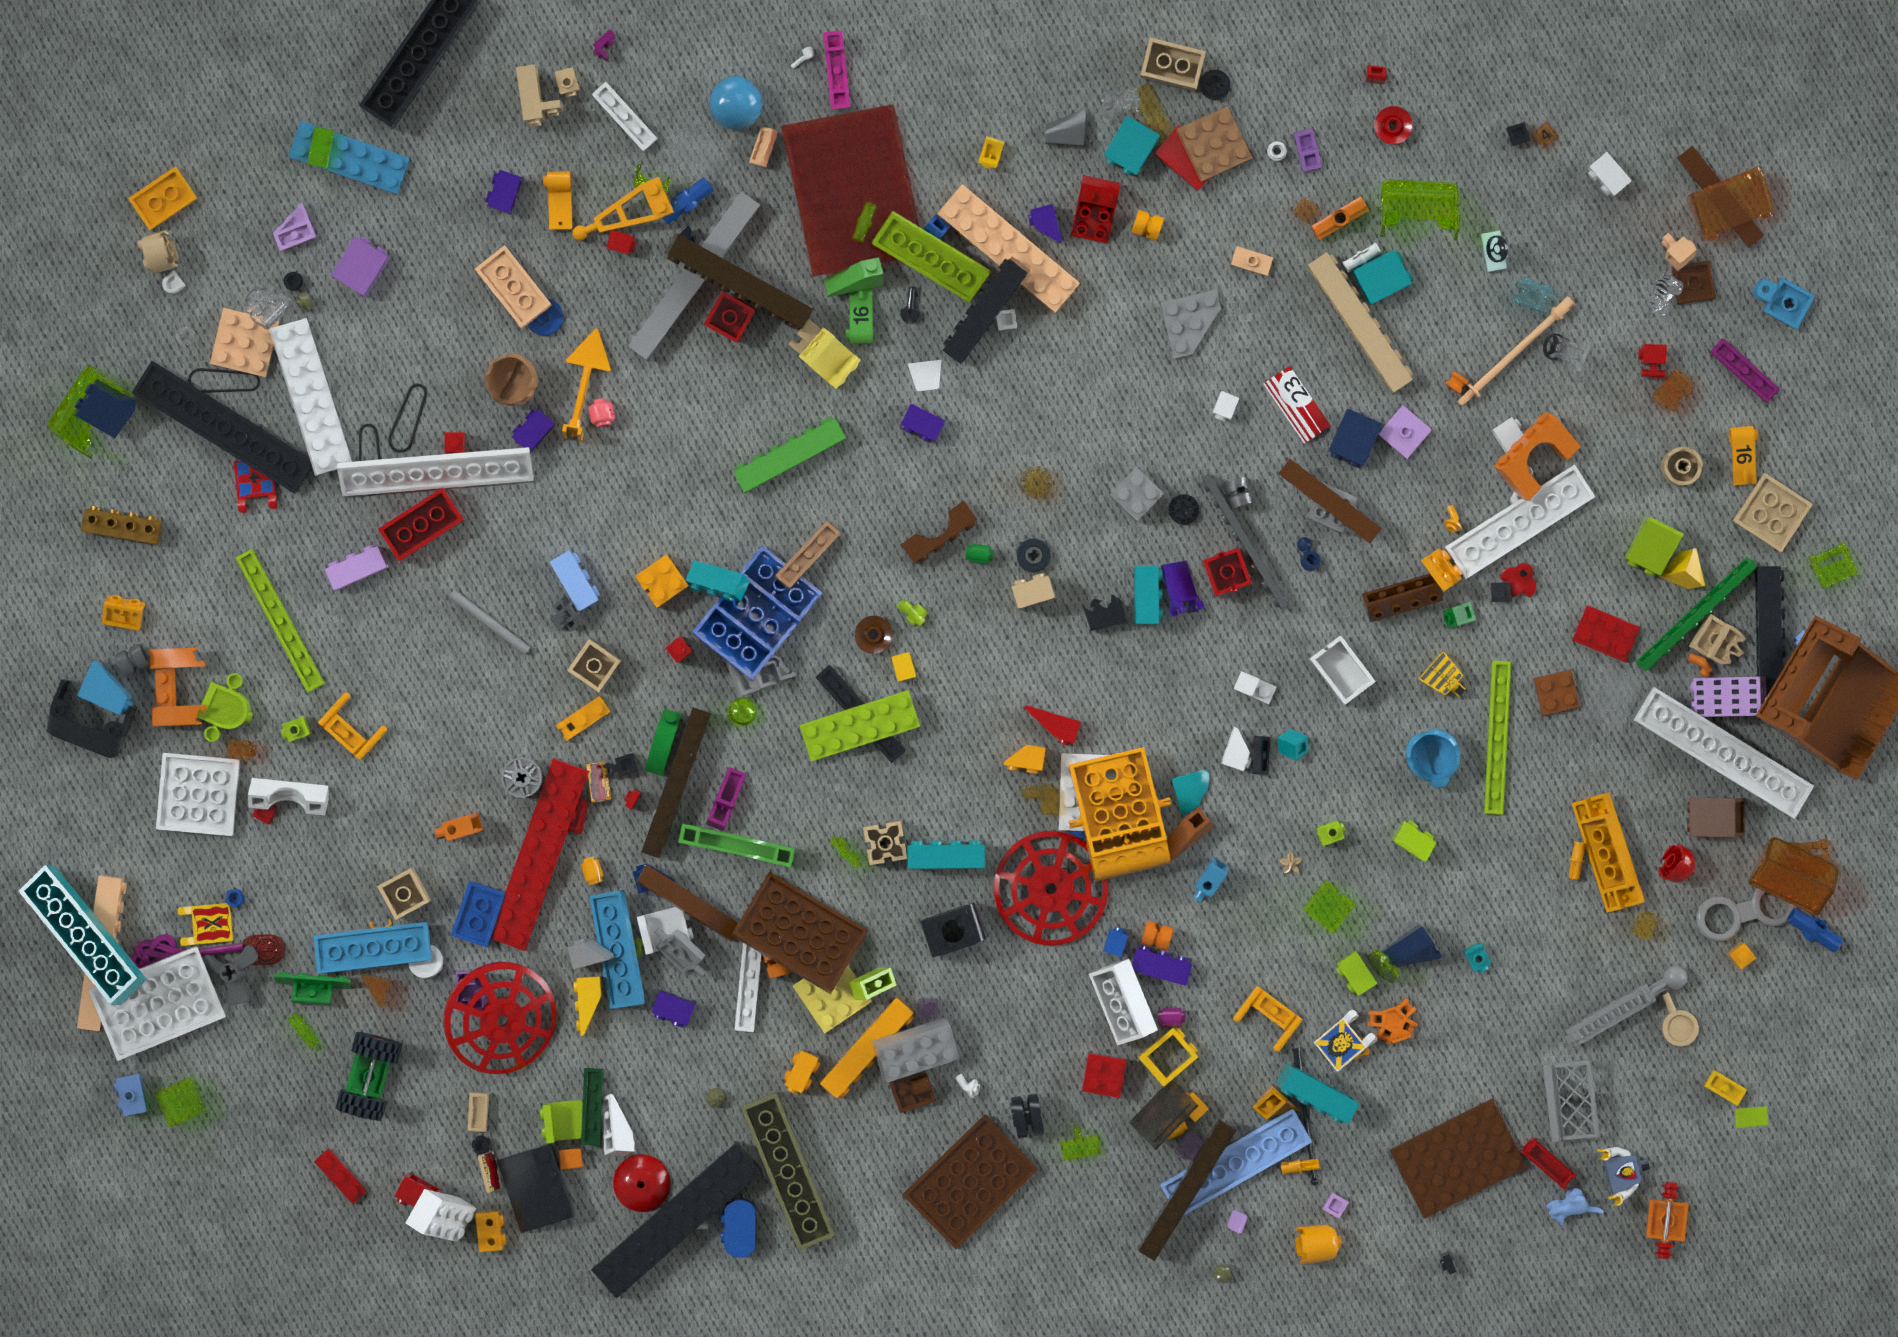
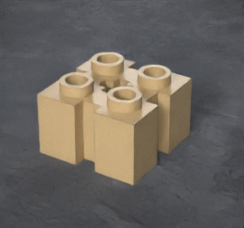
M901 820L887 822L886 828L879 829V824L863 827L865 842L871 843V849H867L869 865L885 863L884 858L892 857V861L908 858L905 843L900 844L899 837L904 836ZM884 837H887V840L890 839L891 843L888 844V848H884V845H880V842L883 841Z

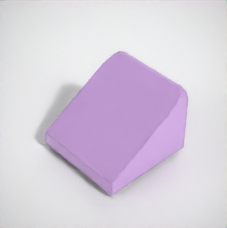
M1233 1210L1227 1227L1241 1234L1248 1218L1247 1215Z

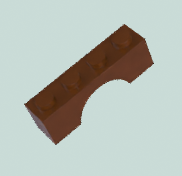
M962 501L948 511L949 525L942 535L936 538H925L916 533L901 544L913 563L918 562L921 564L929 558L927 554L932 551L937 553L944 548L943 543L947 540H950V542L960 537V531L963 529L968 531L976 525L975 521L977 518L965 501Z

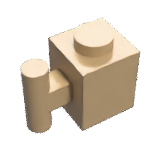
M809 319L803 329H800L797 333L802 338L800 343L792 339L788 345L801 354L821 329Z

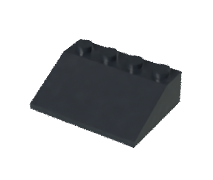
M552 1143L543 1144L497 1160L521 1233L551 1225L576 1215Z

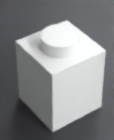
M1221 391L1212 412L1215 414V418L1223 422L1226 419L1231 420L1239 398Z

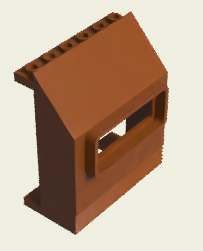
M1815 615L1755 716L1799 748L1842 774L1858 780L1898 713V671L1861 643L1862 639ZM1836 655L1839 658L1804 718L1798 716L1833 656Z

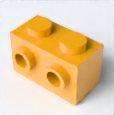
M500 1210L477 1212L475 1216L479 1252L503 1250V1245L507 1244L506 1234H502V1226H505L504 1214H500Z

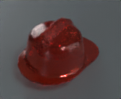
M251 935L242 941L244 948L252 945L258 953V960L251 965L276 964L285 955V944L276 935Z

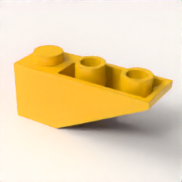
M601 976L578 977L577 982H574V993H578V1001H575V1011L579 1012L576 1028L577 1032L580 1031L581 1036L585 1035L601 999Z

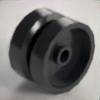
M1038 1093L1028 1094V1107H1024L1021 1096L1011 1097L1013 1107L1011 1113L1018 1139L1028 1137L1027 1125H1031L1034 1136L1044 1135Z

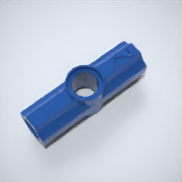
M705 177L674 197V200L670 202L674 213L663 217L667 224L672 223L683 213L686 214L699 204V201L714 191Z
M1798 907L1790 911L1787 922L1802 931L1803 936L1808 941L1818 942L1832 953L1840 948L1843 938L1828 929L1822 919L1818 917L1812 918Z

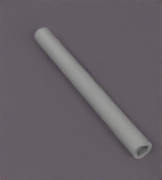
M455 589L449 595L450 599L524 655L530 650V646Z

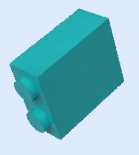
M1126 116L1104 153V156L1107 157L1106 162L1113 166L1119 164L1124 167L1122 171L1130 176L1133 174L1138 175L1161 135L1133 118Z
M1395 249L1352 271L1369 306L1412 284L1411 280L1413 277L1408 269H1404L1402 265L1404 262L1400 252L1396 253Z

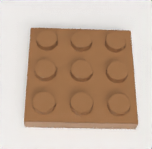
M1228 106L1176 130L1200 182L1252 159Z

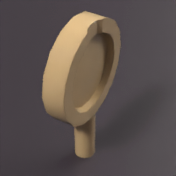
M1669 992L1662 994V998L1669 1014L1666 1015L1662 1023L1663 1036L1669 1043L1675 1046L1689 1045L1698 1035V1022L1691 1013L1684 1010H1676Z

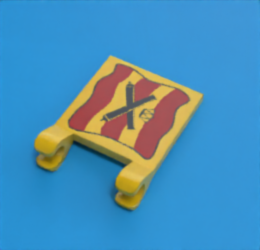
M227 903L179 907L177 909L178 915L192 914L194 937L181 938V946L233 941L230 905Z

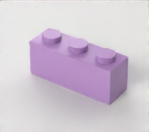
M373 544L363 548V553L357 555L354 552L345 556L347 559L345 561L339 562V560L329 563V568H326L325 571L333 589L337 591L389 568L380 547H374Z

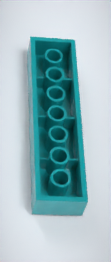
M45 865L19 890L21 895L110 1004L121 1005L147 980L56 867Z

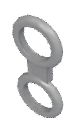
M1769 881L1760 885L1754 892L1752 900L1737 904L1723 896L1711 897L1705 900L1698 909L1696 915L1697 926L1701 934L1715 942L1726 941L1732 938L1739 931L1741 923L1758 919L1762 924L1771 927L1781 926L1787 923L1790 911L1797 907L1796 897L1792 889L1778 881ZM1770 889L1781 890L1788 899L1787 911L1777 919L1766 917L1760 909L1759 902L1761 896ZM1715 904L1726 905L1733 914L1732 926L1723 934L1712 933L1705 924L1704 917L1706 911Z

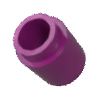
M1163 1008V1010H1158V1025H1163V1027H1182V1023H1185V1011H1181V1008Z

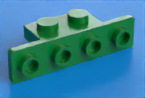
M288 972L274 973L276 984L293 985L292 1003L330 1006L333 988L352 989L351 979L345 976L332 978L327 975L310 976L306 973H299L298 975H292Z

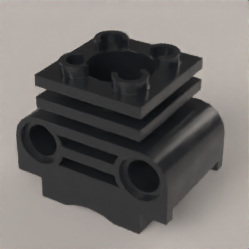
M974 902L920 920L932 958L972 946L987 939ZM957 920L962 923L964 934L960 939L952 941L944 937L942 927L947 921Z

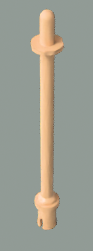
M1566 296L1559 305L1552 307L1550 315L1474 386L1471 384L1467 385L1469 390L1458 400V404H1466L1474 395L1479 398L1480 394L1478 391L1555 320H1562L1563 316L1575 306L1574 302Z

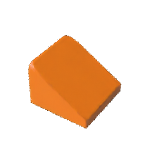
M580 1148L558 1150L560 1170L583 1167Z

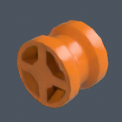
M1453 371L1450 380H1447L1445 385L1454 392L1461 394L1463 386L1467 385L1469 381Z

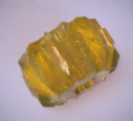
M1037 466L1036 472H1034L1033 467H1029L1031 474L1026 471L1023 472L1028 478H1020L1021 482H1027V484L1021 486V489L1028 487L1029 489L1025 492V495H1029L1033 491L1032 498L1034 499L1036 492L1042 498L1041 490L1048 494L1049 490L1045 486H1052V483L1046 482L1052 476L1044 477L1048 471L1047 469L1043 470L1042 474L1039 473L1040 466ZM1039 477L1041 479L1040 483H1042L1041 486L1036 485L1033 487L1031 479Z

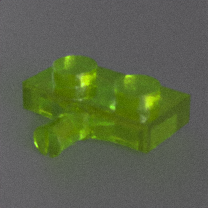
M834 836L829 841L840 852V856L845 858L855 869L861 864L859 861L861 857L854 850L850 852L846 848L848 843L841 836L838 838Z

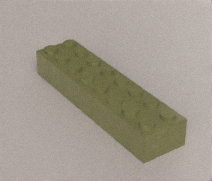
M778 1092L742 1105L741 1110L798 1249H804L835 1236V1231Z

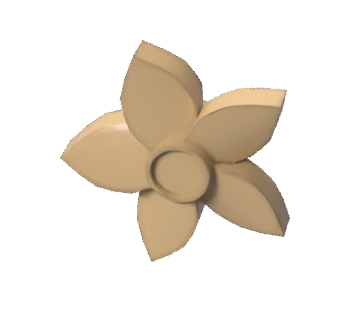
M1290 851L1287 859L1282 858L1279 860L1281 864L1285 865L1284 874L1288 873L1291 869L1299 873V868L1296 864H1299L1302 858H1294Z

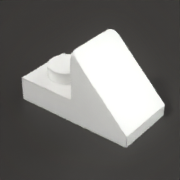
M1241 671L1234 689L1269 704L1276 686Z

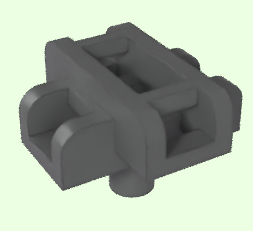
M563 597L552 606L557 613L550 619L558 630L567 626L570 632L583 624L584 621L580 616L581 613L577 612L574 608V603L570 602L566 597Z

